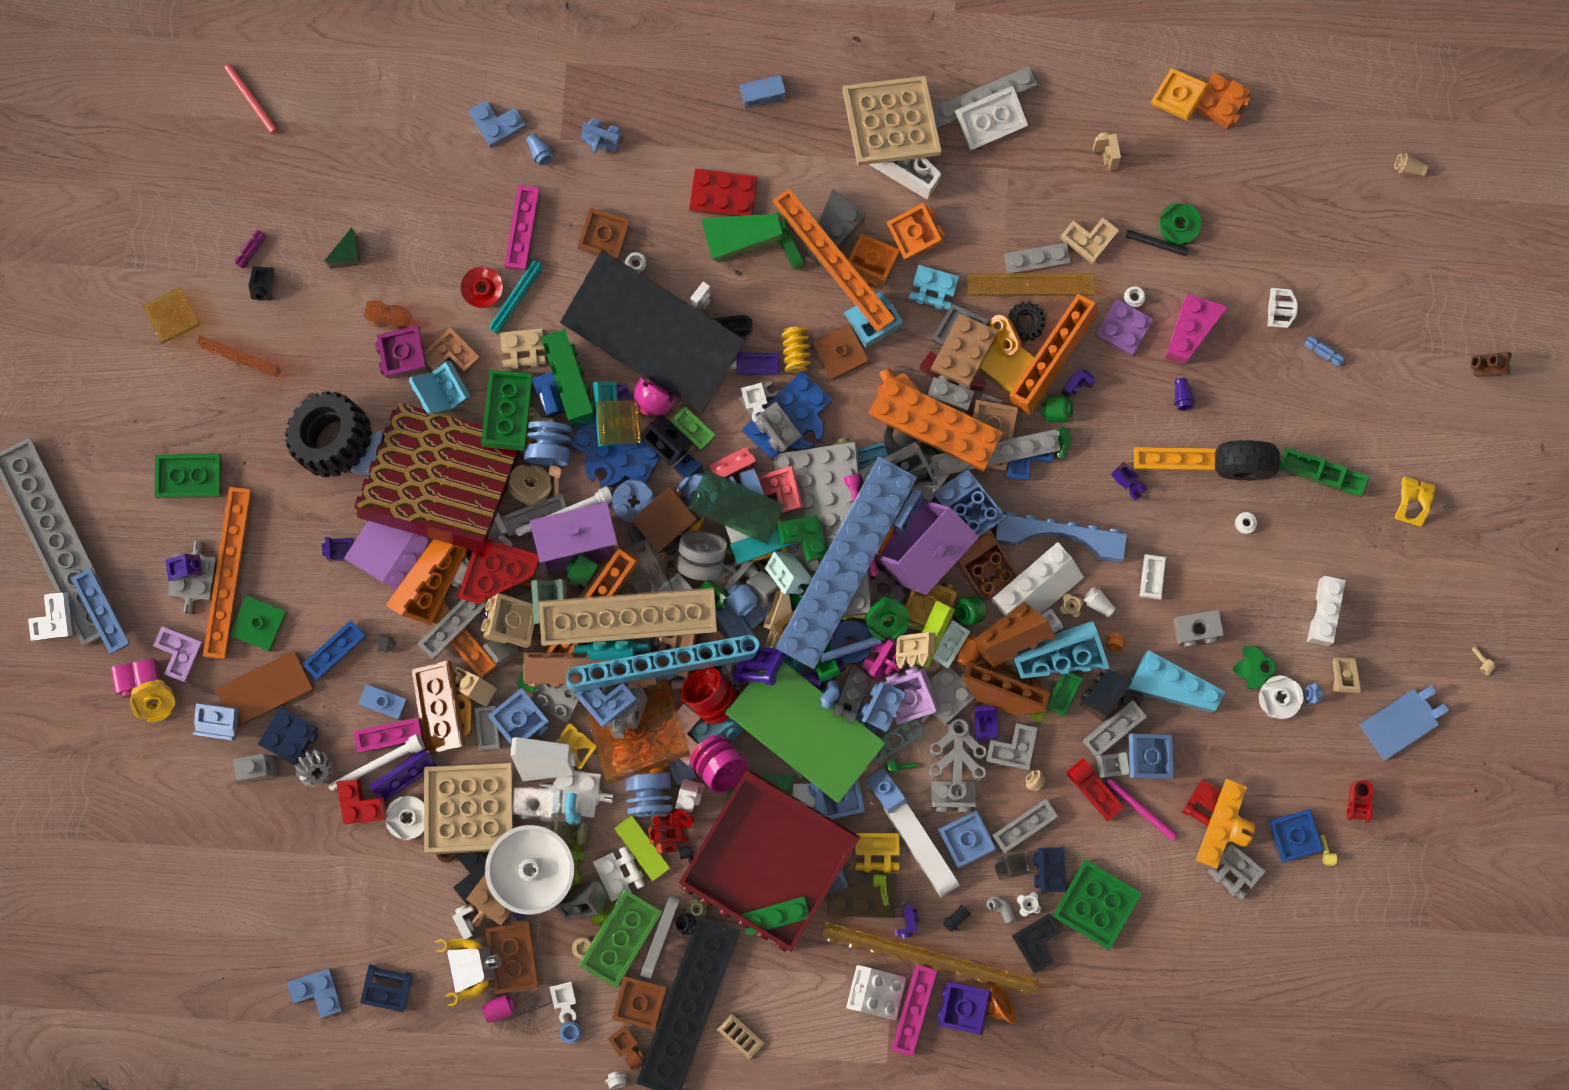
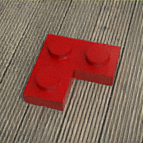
M360 778L336 782L344 825L387 819L384 798L363 799Z

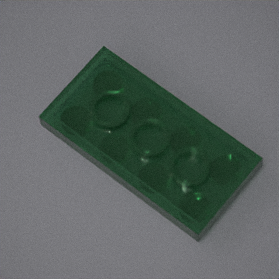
M705 469L688 509L767 545L785 505Z

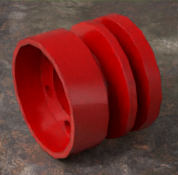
M714 667L695 670L685 679L681 689L683 701L706 724L712 725L721 723L729 718L725 714L726 710L739 697L737 690Z

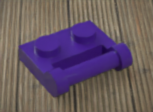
M747 646L746 651L754 650V647ZM759 647L753 659L739 662L734 671L733 679L737 683L750 681L762 682L773 686L776 683V675L786 654L778 649ZM747 669L766 671V673H746Z

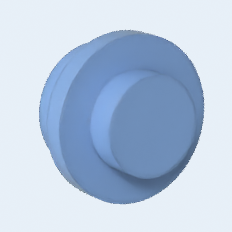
M572 1021L564 1023L560 1028V1038L568 1044L576 1043L582 1035L581 1027Z

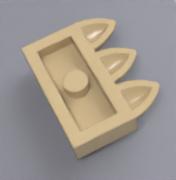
M925 632L898 637L896 663L899 669H902L906 662L913 668L918 660L921 666H924L928 662L930 655H934L935 634Z

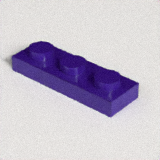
M424 749L369 786L375 795L383 797L385 802L424 776V767H437V765Z

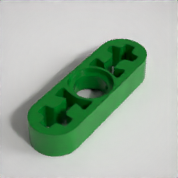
M779 211L774 213L782 217ZM788 230V238L780 240V243L793 270L803 267L804 263Z

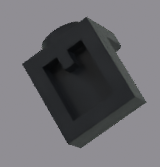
M252 267L248 285L251 299L260 301L272 300L271 289L275 275L274 268Z

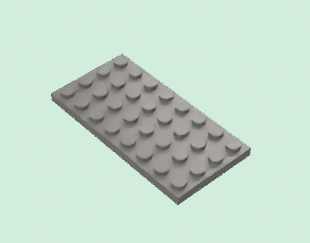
M856 442L779 453L774 457L775 471L789 466L794 467L803 504L802 509L783 514L778 503L779 519L788 521L818 515L827 549H829L853 504L851 490L845 485L843 477L859 474L858 445ZM801 542L787 547L788 553H793L805 570L809 572L811 578H813L823 559L807 562ZM869 569L842 617L867 614L873 606Z

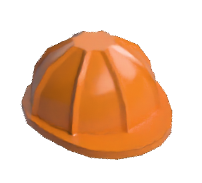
M992 986L990 988L992 993L988 1014L996 1020H1006L1011 1024L1016 1023L1015 1010L1009 997L1000 987Z

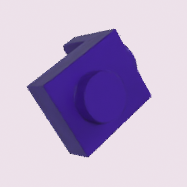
M325 537V543H322V555L326 556L329 562L347 561L344 557L353 545L354 538L331 539L330 537Z
M982 705L975 707L976 741L998 740L996 706Z
M912 905L902 907L906 929L894 931V935H900V939L912 937V932L917 931L915 922H919L917 909H913Z

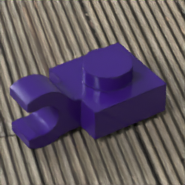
M1125 462L1111 473V476L1119 485L1125 489L1129 487L1130 495L1134 500L1141 496L1137 489L1141 493L1148 489L1145 484L1137 479L1139 475Z

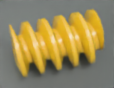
M790 327L783 329L782 338L785 340L783 347L786 348L783 350V354L787 356L784 359V363L788 364L785 367V371L788 373L808 371L805 366L810 365L811 361H807L805 358L809 357L810 353L804 352V350L810 346L803 344V341L808 340L809 336L802 335V333L808 331V328Z

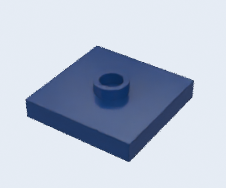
M1311 809L1268 821L1281 863L1324 851Z

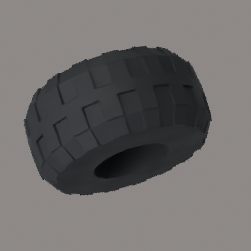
M1252 440L1229 441L1220 444L1215 450V471L1222 478L1248 481L1270 479L1276 476L1280 468V452L1276 445L1270 442Z

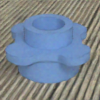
M1313 683V685L1308 684L1304 691L1307 705L1317 704L1322 701L1323 689L1317 683Z

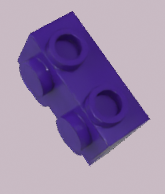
M948 982L942 994L944 999L943 1007L940 1008L938 1013L939 1026L983 1035L992 991Z

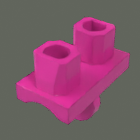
M881 640L880 645L873 646V651L879 654L876 661L867 657L862 664V667L877 681H880L883 674L889 676L892 670L899 672L900 669L896 664V646L894 642Z

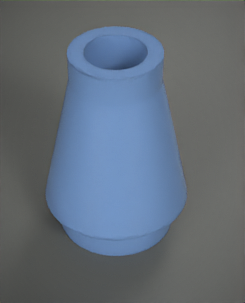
M531 134L527 137L526 141L534 162L540 166L548 164L553 159L552 150L537 134Z

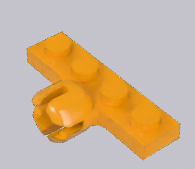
M1225 779L1195 861L1217 869L1228 842H1233L1243 847L1250 844L1253 837L1241 832L1247 834L1255 833V824L1238 815L1247 789L1246 786Z

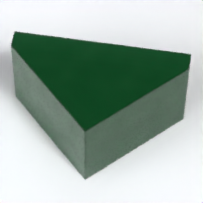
M352 228L324 260L329 268L361 265L358 237Z

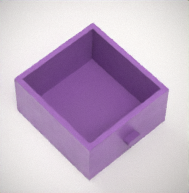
M924 500L904 536L894 532V536L882 554L875 555V561L898 585L927 595L979 536L950 507Z
M607 502L530 520L539 562L546 575L566 571L571 559L576 561L580 553L598 563L607 559L610 560L619 548Z

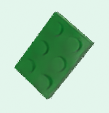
M221 454L155 455L154 497H221Z

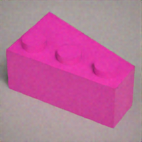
M1187 294L1182 302L1165 359L1185 365L1225 312L1227 306Z

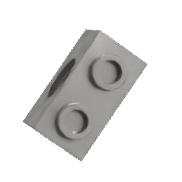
M1219 610L1179 616L1173 619L1177 644H1184L1185 648L1196 646L1199 641H1205V644L1216 643L1218 638L1223 636ZM1198 624L1203 627L1204 632L1202 635L1194 632V625Z

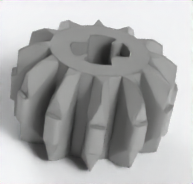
M315 749L312 754L306 751V756L304 758L299 757L300 763L295 765L298 779L304 785L308 786L310 784L313 788H315L317 783L323 786V781L325 779L330 780L329 774L334 772L332 760L325 752L321 751L319 753Z

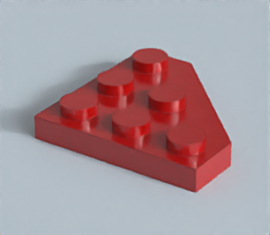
M488 539L483 553L473 550L457 598L480 605L492 599L496 594H501L533 578L539 563L538 554Z

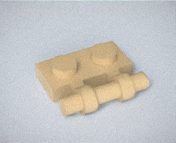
M543 329L500 333L502 355L511 354V359L503 360V368L512 367V369H519L520 366L531 365V367H538L539 364H546L545 355L537 356L538 351H545L541 340ZM530 352V357L518 358L519 353Z

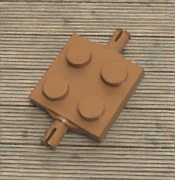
M485 875L466 898L478 911V914L471 922L477 928H479L485 918L492 919L502 926L513 912L503 907L493 897L488 888Z

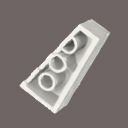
M925 157L869 164L927 200L938 185L941 173Z

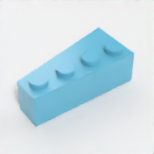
M1093 621L1056 633V639L1052 641L1046 639L1036 644L1037 648L1032 650L1030 647L1018 652L1019 656L1014 658L1021 678L1048 676L1050 673L1058 672L1066 674L1069 671L1076 670L1084 672L1091 671L1094 668L1110 669Z
M1149 650L1141 659L1130 680L1132 683L1126 690L1131 693L1134 692L1208 713L1216 711L1225 694V691Z

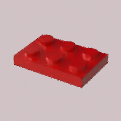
M695 168L689 211L724 216L752 215L757 176Z

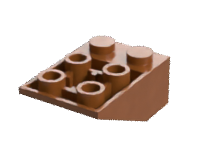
M991 530L981 535L956 562L983 601L1018 577Z

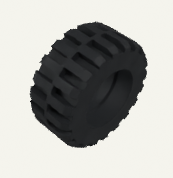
M321 392V395L317 393L312 395L311 399L302 401V405L299 408H295L293 417H290L287 423L289 428H286L285 436L288 438L285 442L286 447L289 448L290 455L295 461L316 476L320 475L321 477L328 478L332 475L337 477L341 475V472L347 473L351 471V467L357 466L360 463V458L362 456L365 457L367 453L366 448L371 443L369 436L372 435V428L369 426L370 420L365 415V412L346 395L338 392ZM341 421L340 431L335 440L329 445L317 449L316 444L320 432L328 424Z

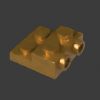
M943 582L942 586L936 584L927 595L912 590L906 603L909 620L925 626L936 600L952 607L958 593L954 591L955 587Z

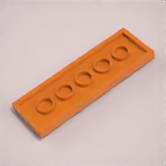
M888 376L868 413V416L983 472L1003 432Z

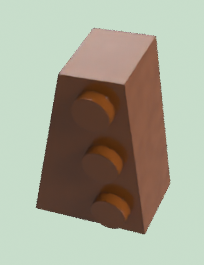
M1023 602L976 637L974 642L981 656L995 667L1019 656L1018 652L1029 647L1031 650L1037 648L1036 644L1046 639L1052 641L1056 637L1048 620L1026 602Z

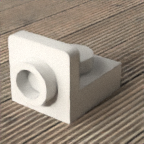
M467 904L456 909V915L452 916L463 939L474 937L472 931L475 930L471 920L464 917L475 911L474 906L468 907Z

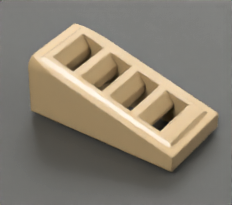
M732 1013L717 1029L720 1034L749 1060L764 1044ZM734 1021L736 1026L729 1033H726L725 1030ZM739 1028H742L743 1031L734 1040L732 1036ZM747 1033L750 1037L741 1046L738 1042ZM754 1039L756 1043L747 1052L745 1048Z

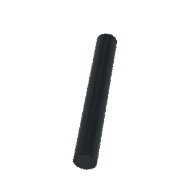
M1129 229L1127 230L1126 238L1179 255H1187L1188 248Z

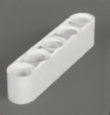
M907 802L889 814L883 807L890 821L939 896L942 898L960 885Z

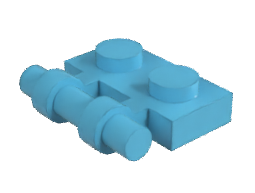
M918 265L912 287L919 288L920 291L919 293L911 291L909 299L917 301L916 303L920 305L925 303L935 306L934 309L941 310L942 308L949 310L952 302L945 301L944 297L953 298L959 276ZM926 291L938 294V298L925 295Z

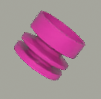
M719 734L710 736L702 741L695 748L690 758V766L703 778V781L710 789L718 794L728 792L736 787L748 768L746 759L735 750V747L724 735Z

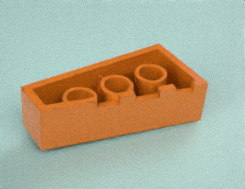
M433 539L386 606L402 616L431 625L468 549Z

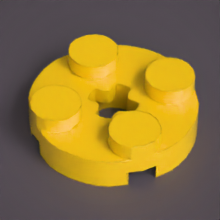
M162 680L145 682L133 688L130 698L131 710L137 718L141 719L140 717L147 719V722L164 720L171 714L173 707H175L174 692ZM150 699H157L154 705L151 702H147Z

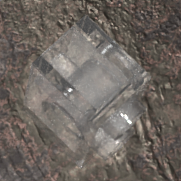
M526 786L514 787L512 814H520L521 819H533L534 816H539L541 821H553L554 817L562 816L563 790ZM536 800L540 803L539 809L536 807Z

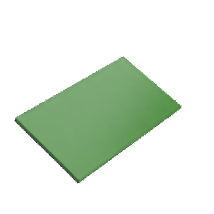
M783 662L776 675L775 685L750 682L730 708L726 710L725 714L836 803H839L881 748L884 747L885 742L856 719L851 724L841 716L836 717L832 715L836 705L835 702H833L832 708L824 709L820 701L823 693ZM760 670V671L758 672V674H765V673H766V671H762V670Z

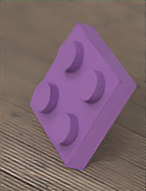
M1116 299L1095 336L1133 356L1153 318Z

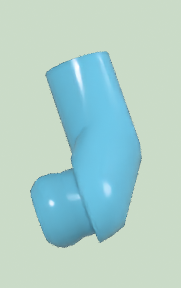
M566 793L565 817L566 822L570 825H578L581 821V815L575 813L577 794Z

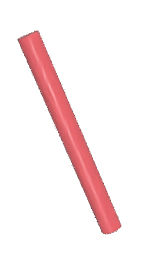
M231 63L225 65V71L271 134L275 133L278 130Z

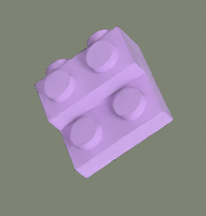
M914 666L905 670L906 674L899 676L898 673H893L886 677L885 682L907 692L894 717L897 725L937 712L938 710L930 690L932 685L925 668L918 669V666Z

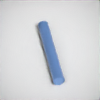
M873 637L821 654L820 661L825 662L880 645L881 640Z

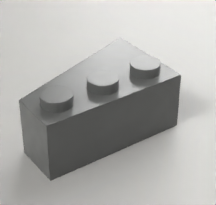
M832 189L818 224L840 250L864 223L865 214L835 189ZM808 248L807 255L810 258H812L816 263H818L822 268H824V266Z
M916 442L884 458L917 477L911 489L926 485H938ZM874 463L858 471L863 483Z

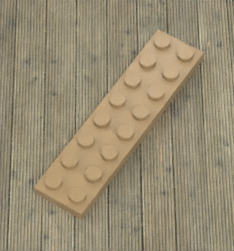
M714 588L538 601L542 646L717 632Z

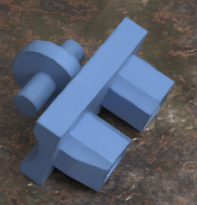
M592 118L588 124L584 122L581 140L586 141V144L592 146V153L596 154L598 149L604 151L607 149L616 153L620 131L618 127L612 125L606 131L601 129L602 123L597 119Z

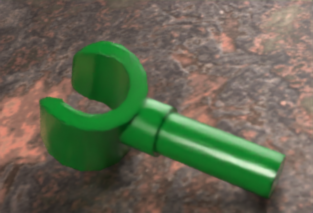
M896 758L885 762L889 773L917 768L916 763H902L898 765Z

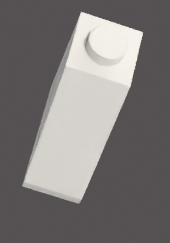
M518 737L512 738L511 757L522 781L571 776L574 774V766H577V756L575 753H572L568 744Z

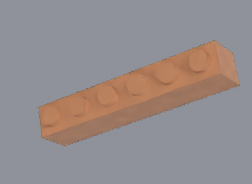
M524 652V684H528L531 687H539L541 684L561 687L563 684H566L567 673L571 668L615 659L589 660V655ZM635 653L633 654V656L642 655L645 653ZM637 664L635 666L639 671L647 669L644 664ZM616 668L614 670L617 675L626 673L623 668ZM594 672L592 674L595 679L604 677L601 672ZM572 676L570 680L573 683H580L582 678L580 676ZM656 677L624 683V685L628 687L629 684H637L638 687L646 688L650 687V685H656Z

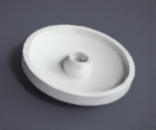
M535 825L516 827L504 833L491 847L485 864V878L493 897L508 910L525 915L542 913L559 904L567 895L574 877V862L566 843L553 831Z

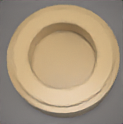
M585 937L575 940L572 945L574 956L582 959L592 941Z

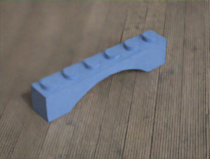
M1003 512L1006 518L996 525L995 538L999 544L1016 546L1034 537L1047 535L1061 536L1084 545L1099 560L1121 563L1124 559L1127 534H1122V531L1118 529H1109L1108 532L1102 531L1101 527L1098 526L1079 527L1080 524L1074 522H1067V525L1059 524L1058 520L1055 519L1040 521L1037 520V517L1025 515L1024 518L1016 517V514L1011 512Z

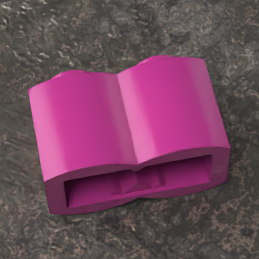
M154 658L111 667L115 693L122 694V697H130L133 688L145 682L161 680L158 662Z

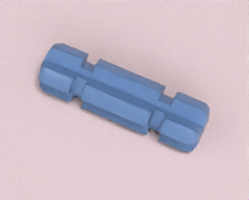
M1309 336L1304 344L1310 350L1314 349L1315 353L1327 361L1331 360V363L1335 366H1340L1344 360L1343 355L1340 353L1336 354L1334 349L1323 342L1319 343L1318 339L1313 336Z

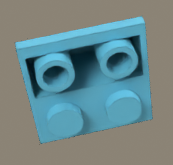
M881 292L877 293L876 296L893 315L895 321L879 333L875 331L856 306L844 312L865 349L901 329L903 321L896 309Z

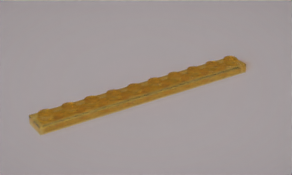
M826 922L824 925L822 936L831 942L843 941L850 947L868 948V951L875 954L887 953L890 954L891 958L897 960L905 958L911 960V963L916 965H931L933 969L938 971H945V969L954 971L953 973L957 976L975 977V980L982 983L991 981L996 983L998 987L1005 989L1013 987L1023 994L1029 995L1030 992L1036 994L1038 988V980L838 925Z

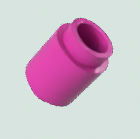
M506 994L486 1002V1005L482 1006L487 1023L492 1021L495 1023L514 1015L513 1010L516 1009L512 997L508 998Z

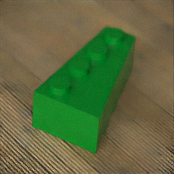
M565 329L541 336L570 426L575 427L595 420L593 414L595 412V403L593 399H588L587 394L591 393L587 380L582 381L581 375L584 374L581 362L576 363L574 356H577L578 353L575 344H570Z

